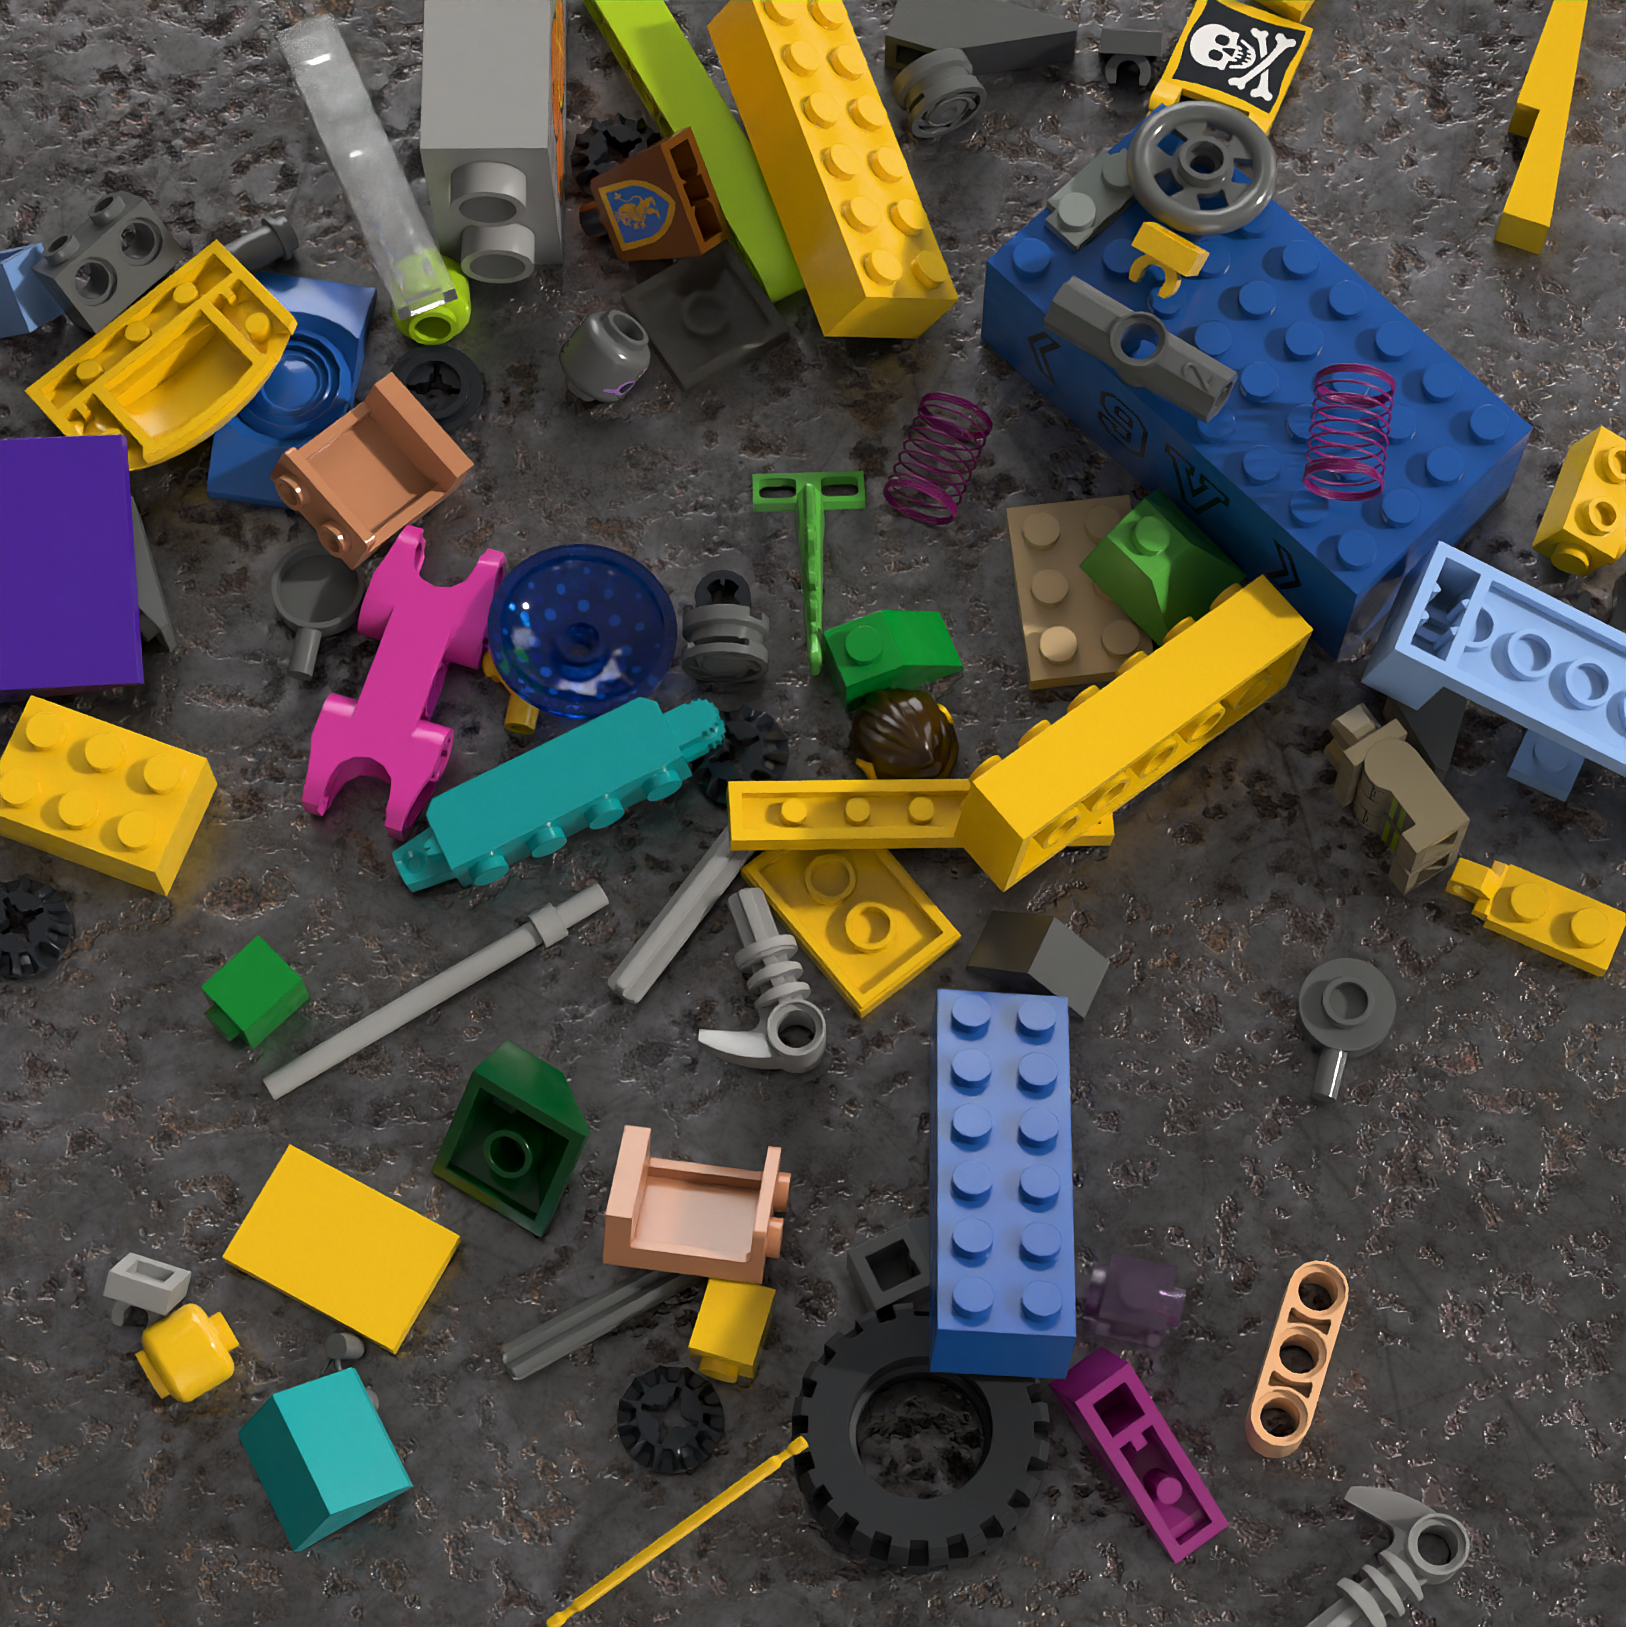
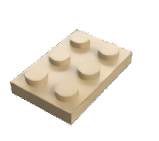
M1129 495L1006 508L1005 521L1030 690L1114 681L1117 670L1131 656L1139 651H1144L1148 656L1153 653L1151 637L1079 567L1102 539L1132 511Z

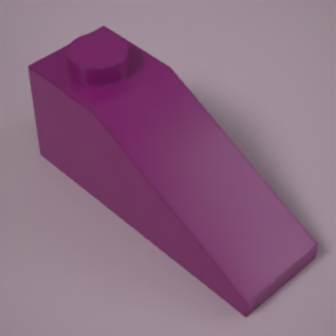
M1101 1346L1070 1368L1066 1379H1055L1048 1384L1081 1439L1173 1563L1177 1564L1229 1526L1226 1518L1129 1362Z

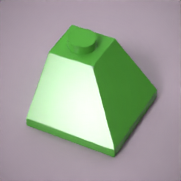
M1159 488L1145 497L1122 519L1079 565L1160 647L1164 645L1162 643L1164 637L1175 625L1187 617H1192L1195 622L1211 611L1210 606L1212 602L1225 589L1235 583L1239 584L1247 576Z

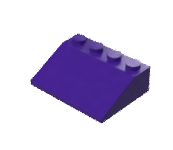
M113 434L0 439V703L29 700L31 695L45 698L144 685L127 436Z

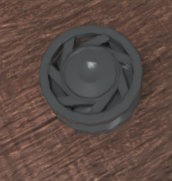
M945 48L926 54L905 67L892 83L891 94L897 105L902 110L908 111V126L916 137L931 138L956 130L979 113L986 103L987 92L976 76L972 75L973 66L962 49Z
M712 604L694 608L682 616V636L688 643L681 651V667L687 675L703 681L738 683L760 678L768 672L769 650L763 644L769 639V617L763 612H758L757 618L750 616V607Z

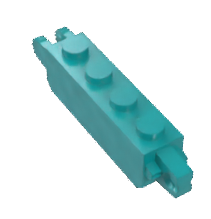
M638 697L432 798L426 813L431 827L392 852L394 862L402 879L411 892L455 878L459 880L464 888L473 883L476 886L487 885L502 878L509 871L510 865L530 855L537 858L554 853L566 844L567 837L587 827L600 829L613 824L624 815V809L646 798L649 801H657L670 796L682 786L683 780L693 776L687 763L709 753V749H716L717 745H722L721 741L725 739L724 733L726 729L723 720H721L718 714L717 707L714 706L713 702L708 703L707 699L702 701L698 698L697 701L691 700L689 705L684 703L662 714L656 701Z

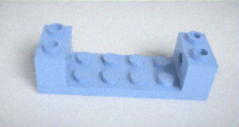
M1439 540L1405 575L1360 682L1415 710L1422 707L1442 687H1445L1626 777V634Z

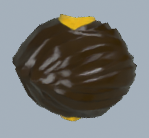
M898 687L876 690L870 693L868 697L862 699L863 704L858 706V713L851 723L852 728L848 738L852 741L850 748L855 751L854 755L857 758L855 763L865 772L869 780L949 779L956 764L959 746L954 730V721L945 706L937 704L926 691Z

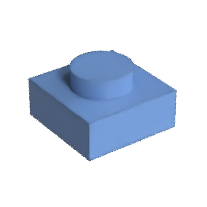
M1528 729L1507 777L1565 802L1585 757Z

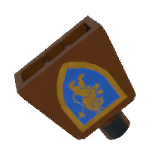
M691 126L677 131L593 178L590 189L595 200L583 203L579 210V220L585 234L591 238L609 235L617 257L623 261L697 257L732 236Z

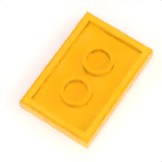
M888 849L765 850L741 868V877L751 888L759 887L763 891L771 913L787 932L794 936L797 944L860 1019L961 942L960 933Z
M289 1144L222 1258L229 1265L395 1355L460 1245L461 1238L456 1233Z

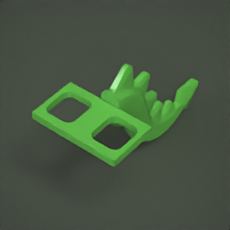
M863 471L752 474L753 512L796 511L794 525L799 547L802 603L807 645L806 656L811 674L819 675L823 661V537L825 529L823 510L866 509ZM852 484L858 487V493L852 496H825L821 493V488L826 485ZM790 486L796 489V495L790 498H762L759 495V490L764 487Z

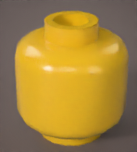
M190 1303L147 1327L141 1336V1343L144 1349L135 1355L161 1399L171 1394L175 1400L188 1403L228 1380L233 1375L234 1362L229 1352L240 1346L220 1311L208 1318L201 1307Z

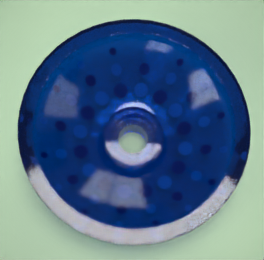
M565 544L531 555L520 562L503 579L490 605L487 639L491 658L497 671L509 688L520 698L539 710L569 719L591 720L638 697L647 699L660 686L672 665L675 655L677 620L673 604L665 588L655 575L640 562L622 552L604 546ZM574 645H584L590 650V653L585 656H577L571 653L569 648Z

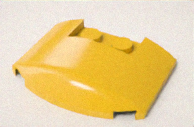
M216 239L24 391L64 436L113 434L127 436L129 472L141 470L165 462L188 451L206 440L235 417L255 397L269 379L281 360L290 335H293L298 323L294 316Z

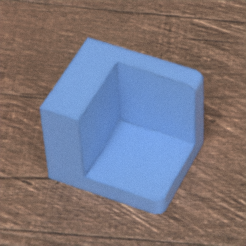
M42 243L0 251V338L30 333L65 313L31 270L35 264L44 258L42 255L44 250Z

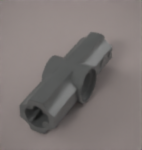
M1074 275L1060 287L1043 319L1045 328L1114 368L1117 376L1124 383L1134 387H1146L1206 424L1214 416L1218 415L1237 381V372L1168 332L1164 323L1155 315L1145 311L1134 312ZM1136 340H1146L1152 342L1157 347L1151 356L1144 359H1133L1124 353V349Z

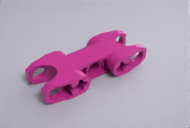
M408 524L402 530L384 560L374 571L361 606L357 626L358 634L381 641L359 700L331 693L327 697L311 736L310 758L301 800L305 812L323 816L325 811L331 807L336 794L346 782L359 776L378 777L391 786L384 827L388 830L387 837L405 841L426 805L436 794L450 757L454 730L430 722L452 663L475 670H479L482 667L484 654L490 649L498 627L500 596L507 566L505 553L487 548L465 581L452 587L433 586L420 577V571L425 558L426 540L423 538L424 529Z

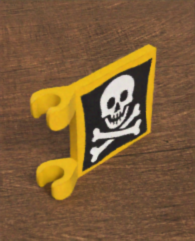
M1197 0L1162 78L1150 97L1147 116L1161 103L1166 106L1179 103L1181 95L1197 101L1215 102L1234 108L1253 120L1268 137L1271 126L1310 41L1313 28L1235 0Z

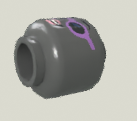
M619 310L609 312L596 311L588 314L560 350L559 362L566 375L565 383L569 390L585 401L596 399L601 402H616L622 399L646 371L650 363L651 354L647 344L649 338L644 328L630 315Z

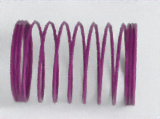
M1338 363L1326 366L1318 371L1315 377L1314 394L1317 398L1313 400L1312 406L1315 411L1312 412L1310 417L1314 423L1310 425L1309 432L1312 436L1307 442L1311 449L1307 451L1305 456L1309 462L1305 464L1302 482L1313 493L1333 500L1363 501L1372 499L1381 494L1384 488L1385 480L1382 476H1384L1386 471L1384 463L1388 455L1385 450H1387L1389 445L1387 437H1389L1391 431L1389 424L1392 414L1390 411H1392L1394 405L1392 398L1395 394L1396 382L1385 371L1370 365ZM1337 372L1363 373L1381 378L1390 385L1391 390L1385 392L1381 388L1367 382L1352 379H1334L1320 383L1319 379L1325 375ZM1351 382L1369 386L1383 394L1365 396L1350 392H1334L1323 386V384ZM1322 397H1327L1328 399H1331V400H1334V401H1337V402H1340V403H1344V404H1351V405H1369V406L1340 405V404H1336V403L1329 402V401L1323 399ZM1319 399L1329 404L1330 406H1324L1318 409L1315 406L1316 401ZM1388 401L1391 403L1389 409L1384 405ZM1382 406L1386 409V412L1378 415L1366 409ZM1348 408L1363 411L1375 417L1364 419L1339 418L1328 415L1320 410ZM1318 412L1329 419L1316 422L1314 415ZM1386 414L1389 415L1388 421L1382 418ZM1379 418L1381 421L1385 423V425H1383L1380 428H1376L1372 425L1364 423L1363 421H1371ZM1346 421L1361 424L1373 430L1360 432L1338 431L1324 427L1319 423ZM1317 425L1320 428L1327 430V432H1321L1314 435L1312 429L1313 426ZM1384 427L1388 429L1386 435L1380 431ZM1377 431L1383 435V438L1374 441L1360 434H1369ZM1344 434L1360 437L1371 443L1356 445L1338 444L1323 440L1317 436ZM1315 438L1326 443V445L1313 448L1310 443ZM1384 439L1386 441L1385 447L1379 444ZM1376 444L1382 450L1379 453L1373 454L1358 447ZM1340 447L1357 450L1369 456L1338 457L1322 453L1316 449ZM1311 451H1314L1321 456H1325V458L1311 461L1309 454ZM1381 453H1384L1383 461L1377 457ZM1374 457L1380 464L1371 467L1356 460ZM1382 465L1383 470H1382V473L1380 474V473H1379L1377 470H1375V469H1377L1378 467H1380V466ZM1321 470L1338 473H1362L1372 477L1373 480L1361 483H1337L1319 479L1311 475V473ZM1307 476L1319 482L1337 486H1360L1375 482L1376 480L1380 486L1364 492H1341L1320 487L1309 481Z
M933 392L927 393L921 399L917 408L919 416L913 419L914 427L908 430L909 439L903 442L904 451L898 453L899 462L893 465L895 474L888 477V482L885 483L883 489V496L897 511L912 519L933 525H947L953 522L957 515V506L962 503V494L967 491V482L972 478L971 471L976 468L977 459L981 457V448L986 445V437L990 435L993 422L984 410L967 399L949 393ZM940 400L961 406L982 419L988 429L982 431L972 419L954 409L938 404H924V402ZM926 406H934L956 413L970 421L980 431L964 430L955 423L936 417ZM921 418L923 422L932 428L917 427L915 420ZM920 429L946 436L960 444L963 448L940 443L925 435ZM917 430L919 434L928 440L912 438L911 431ZM954 437L973 440L978 448L968 449ZM976 439H983V444L979 446ZM912 441L915 446L924 452L907 450L906 443ZM915 441L929 443L942 448L959 460L946 458L930 452ZM950 449L968 451L973 459L963 460ZM979 450L978 456L974 457L972 451ZM907 453L920 464L903 462L901 455ZM910 453H917L938 460L953 471L933 467L920 461ZM944 460L963 463L968 471L959 472ZM974 461V465L970 469L966 462ZM902 464L904 468L914 475L897 473L896 466ZM905 464L922 467L939 475L948 482L927 478L913 471ZM938 471L958 474L963 482L953 483ZM969 473V478L965 480L962 474ZM894 476H897L899 478L891 480V478ZM901 476H906V477L914 478V479L920 480V481H922V482H925V483H927V484H929V485H926V484H923V483H920V482L914 481V480L904 479V478H902ZM932 482L953 486L958 494L948 495L943 489ZM964 484V490L960 492L956 485ZM892 487L897 493L915 503L931 508H948L952 515L949 517H936L915 511L894 498L888 488ZM895 487H905L920 491L937 499L945 506L931 505L905 495ZM959 496V502L955 504L952 497Z

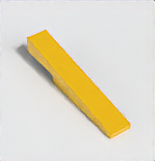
M1588 0L1553 1L1507 131L1529 138L1505 204L1494 240L1538 255L1541 253L1550 228Z

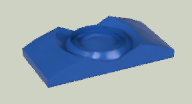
M257 271L255 278L294 316L298 325L293 335H290L282 358L269 379L255 397L235 417L214 433L206 491L208 497L291 509L281 500L276 491L275 484L269 476L283 453L291 447H295L297 450L353 409L378 294L376 288Z

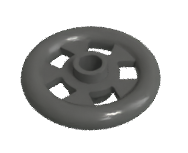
M1185 101L1172 104L1155 112L1138 128L1127 152L1128 180L1138 202L1151 216L1162 224L1188 234L1220 235L1235 231L1249 224L1266 208L1277 184L1278 171L1275 152L1263 130L1240 111L1215 102ZM1206 127L1221 130L1232 136L1228 147L1216 138L1202 136ZM1171 132L1184 141L1175 150L1173 156H1169L1157 147L1158 143ZM1234 163L1252 165L1250 184L1231 181L1234 173ZM1203 167L1211 174H1201L1192 168ZM1169 173L1172 181L1181 191L1167 196L1159 187L1155 178ZM1219 194L1223 196L1226 207L1200 210L1197 198H1211Z

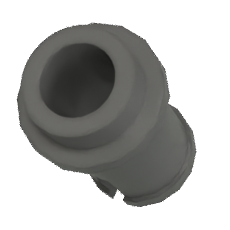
M280 215L275 219L266 216L261 220L262 226L223 246L250 273L278 258L286 262L292 258V251L299 248V241L294 229L284 216Z

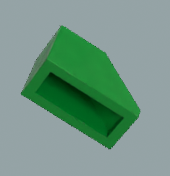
M880 610L823 631V660L845 713L857 710L858 706L863 704L862 699L868 697L870 693L876 690H884L888 687L911 690L963 670V665L940 612Z

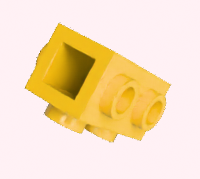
M1600 426L1569 447L1531 547L1551 559L1552 564L1561 571L1577 574L1583 578L1606 564H1614L1626 549V440L1603 426Z

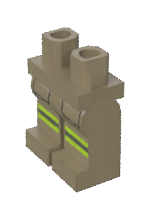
M1364 703L1355 706L1336 718L1331 723L1329 730L1334 739L1325 746L1324 756L1337 772L1332 794L1343 808L1353 802V813L1357 821L1364 828L1377 832L1391 850L1394 858L1388 876L1404 896L1455 863L1470 819L1419 753L1410 744L1405 742L1407 732L1396 718L1381 727Z

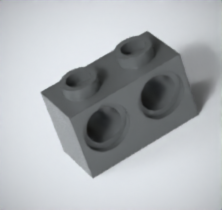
M122 190L118 193H110L99 199L88 211L90 218L75 231L63 233L48 243L42 252L44 258L31 268L72 323L95 334L100 332L187 255L144 198ZM133 224L136 231L135 240L127 250L122 251L120 246L121 234L127 226ZM88 263L91 270L89 282L84 288L77 291L74 282L75 275L81 266Z

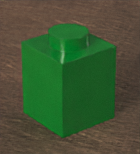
M259 935L200 987L210 1005V1008L204 1012L209 1022L229 1042L239 1035L252 1050L310 998L302 978Z

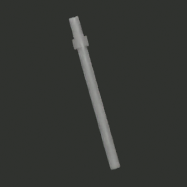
M595 882L554 907L548 902L527 915L529 922L261 1079L274 1101L538 945L543 944L545 948H548L569 935L567 928L610 904L607 896L598 882Z

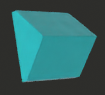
M352 1367L272 1394L237 1433L294 1552L304 1550L413 1487L356 1369Z

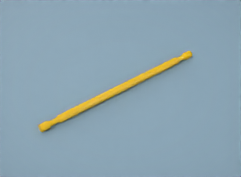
M802 1436L792 1441L787 1449L778 1455L770 1457L581 1594L565 1610L557 1612L546 1620L548 1627L562 1626L567 1618L576 1612L584 1610L776 1471L788 1458L798 1455L808 1447L807 1441Z

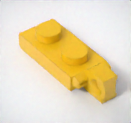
M1460 857L1445 889L1448 893L1474 903L1471 914L1485 921L1483 924L1484 928L1598 977H1603L1607 971L1626 926L1625 912L1512 864L1508 866L1494 860L1491 868Z

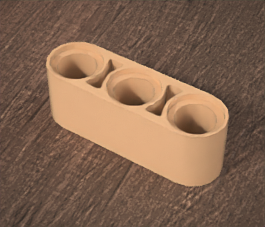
M1315 1260L1300 1266L1295 1270L1281 1300L1245 1419L1244 1431L1248 1443L1256 1452L1265 1457L1281 1458L1290 1455L1299 1447L1311 1425L1348 1301L1349 1292L1346 1277L1338 1267L1329 1262ZM1306 1284H1318L1330 1294L1332 1306L1322 1311L1312 1310L1302 1303L1298 1289ZM1291 1345L1302 1347L1311 1355L1314 1363L1313 1369L1303 1374L1287 1370L1281 1363L1280 1350ZM1270 1408H1280L1288 1412L1295 1425L1294 1433L1286 1437H1276L1269 1434L1262 1426L1260 1414Z

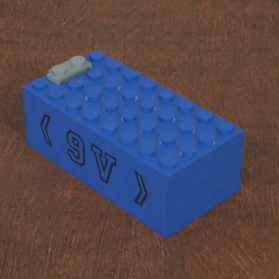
M1161 103L1108 152L1103 150L1047 201L1045 209L986 261L981 339L1148 491L1152 493L1157 488L1163 491L1247 575L1245 577L1246 580L1251 583L1263 574L1314 629L1310 638L1337 661L1391 610L1405 575L1439 540L1455 548L1506 500L1533 427L1272 198L1261 214L1249 224L1235 231L1220 235H1194L1180 232L1162 224L1151 216L1138 202L1131 189L1127 175L1126 160L1129 145L1138 128L1152 114L1167 107ZM1171 132L1158 143L1157 147L1169 156H1173L1175 150L1184 141ZM1234 166L1231 181L1250 184L1251 180ZM1203 167L1192 168L1201 174H1211ZM1169 173L1155 178L1157 184L1167 196L1181 191L1176 187ZM1221 194L1211 198H1197L1200 210L1226 207ZM1143 222H1157L1210 253L1198 276L1185 277L1181 274L1180 287L1170 298L1163 299L1158 296V292L1165 282V273L1157 265H1152L1147 269L1141 282L1135 283L1129 279V271L1133 262L1140 256L1146 255L1131 245ZM1074 275L1134 312L1145 311L1155 315L1164 323L1168 332L1237 372V381L1218 415L1214 416L1206 424L1148 388L1134 387L1124 383L1117 376L1114 368L1045 328L1043 319L1049 310L1052 299L1063 283L1068 282ZM1136 340L1124 349V353L1133 359H1144L1151 356L1157 347L1152 342ZM1338 363L1370 365L1385 371L1396 382L1395 394L1392 398L1394 405L1392 411H1390L1392 414L1389 424L1391 431L1389 437H1387L1389 445L1387 450H1385L1388 455L1384 463L1386 471L1384 476H1382L1385 480L1384 488L1381 494L1363 501H1340L1322 497L1308 490L1302 482L1305 464L1309 462L1305 456L1307 451L1311 449L1307 442L1312 436L1309 432L1310 425L1314 423L1310 417L1312 412L1315 411L1312 406L1313 400L1317 398L1314 394L1315 377L1317 372L1326 366ZM1337 372L1325 375L1319 379L1320 383L1334 379H1352L1367 382L1381 388L1385 392L1391 390L1390 385L1381 378L1363 373ZM1351 382L1323 384V386L1334 392H1350L1365 396L1383 394L1369 386ZM1322 397L1323 399H1325V400H1327V401H1329V402L1336 403V404H1340V405L1369 406V405H1351V404H1344V403H1340V402H1337V401L1328 399L1327 397ZM1319 399L1316 401L1315 406L1318 409L1320 407L1330 406L1329 404ZM1388 401L1384 405L1389 409L1391 403ZM1382 406L1366 409L1378 415L1386 412V409ZM1348 408L1320 410L1328 415L1339 418L1364 419L1375 417L1366 412ZM1318 412L1314 415L1316 422L1329 419ZM1386 414L1382 418L1388 421L1389 415ZM1379 418L1371 421H1363L1364 423L1372 425L1376 428H1380L1383 425H1385V423L1381 421ZM1346 421L1319 423L1324 427L1338 431L1360 432L1373 430L1367 426ZM1315 425L1313 426L1312 432L1315 435L1317 433L1327 432V430H1324L1319 426ZM1384 427L1380 431L1386 435L1388 429ZM1377 431L1369 434H1360L1374 441L1383 438V435ZM1344 434L1317 436L1323 440L1338 444L1356 445L1371 443L1360 437ZM1315 438L1310 443L1313 448L1326 445V443ZM1385 439L1379 443L1383 447L1386 444ZM1376 444L1358 447L1373 454L1379 453L1382 450ZM1340 447L1316 449L1322 453L1338 457L1369 456L1357 450ZM1311 451L1309 454L1311 461L1325 458V456H1321L1314 451ZM1381 453L1377 456L1382 461L1384 458V453ZM1374 457L1356 460L1371 467L1380 464ZM1381 465L1380 467H1378L1377 469H1375V470H1377L1380 474L1382 473V470H1383L1382 465ZM1327 470L1311 473V475L1319 479L1337 483H1361L1373 480L1372 477L1362 473H1338ZM1307 476L1309 481L1320 487L1341 492H1364L1380 486L1377 480L1360 486H1337L1322 483Z

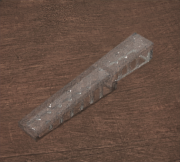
M330 12L275 32L285 67L321 142L329 168L399 319L411 317L458 299L454 284L332 13Z

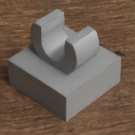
M130 1252L109 1270L103 1296L118 1300L112 1309L113 1324L121 1326L127 1321L132 1312V1305L146 1310L149 1317L146 1328L166 1317L186 1296L192 1272Z

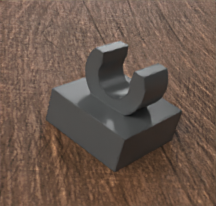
M1100 27L1099 52L1113 54L1105 66L1107 82L1115 84L1117 67L1121 62L1131 60L1139 67L1138 85L1146 86L1151 78V66L1144 56L1160 57L1162 32Z

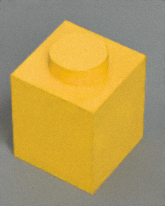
M710 1277L688 1346L690 1360L700 1363L698 1368L700 1373L730 1383H735L738 1375L754 1379L777 1306L776 1290L750 1282Z

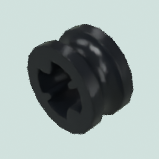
M713 571L704 576L696 587V608L712 605L711 595L717 591H721L722 597H725L726 591H731L734 593V604L750 607L751 613L752 604L749 585L742 576L733 571Z

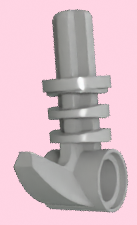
M759 887L741 889L727 900L728 909L743 947L734 956V962L739 972L753 974L746 985L750 993L761 995L754 1002V1007L760 1021L758 1026L751 1031L699 1029V1047L720 1059L744 1067L782 1069L790 1073L810 1071L820 1063L825 1054L826 1024L821 1011L814 1004L805 1000L811 993L809 985L805 982L796 981L803 974V969L800 963L789 961L798 951L795 938L788 934L779 935L765 895ZM801 1025L810 1029L814 1034V1038L804 1047L792 1048L783 1044L779 1039V1035L789 1026Z
M1351 1486L1343 1502L1388 1526L1393 1533V1542L1391 1546L1378 1554L1380 1567L1375 1569L1365 1564L1360 1568L1362 1578L1360 1583L1357 1584L1346 1577L1334 1585V1589L1339 1599L1305 1627H1387L1385 1615L1389 1613L1396 1618H1400L1405 1614V1608L1402 1603L1405 1599L1413 1603L1420 1602L1423 1599L1421 1586L1438 1585L1447 1581L1464 1564L1470 1548L1469 1537L1465 1528L1455 1518L1437 1513L1420 1501L1405 1494L1383 1488ZM1423 1534H1436L1442 1537L1450 1548V1562L1441 1566L1426 1562L1418 1551V1537Z

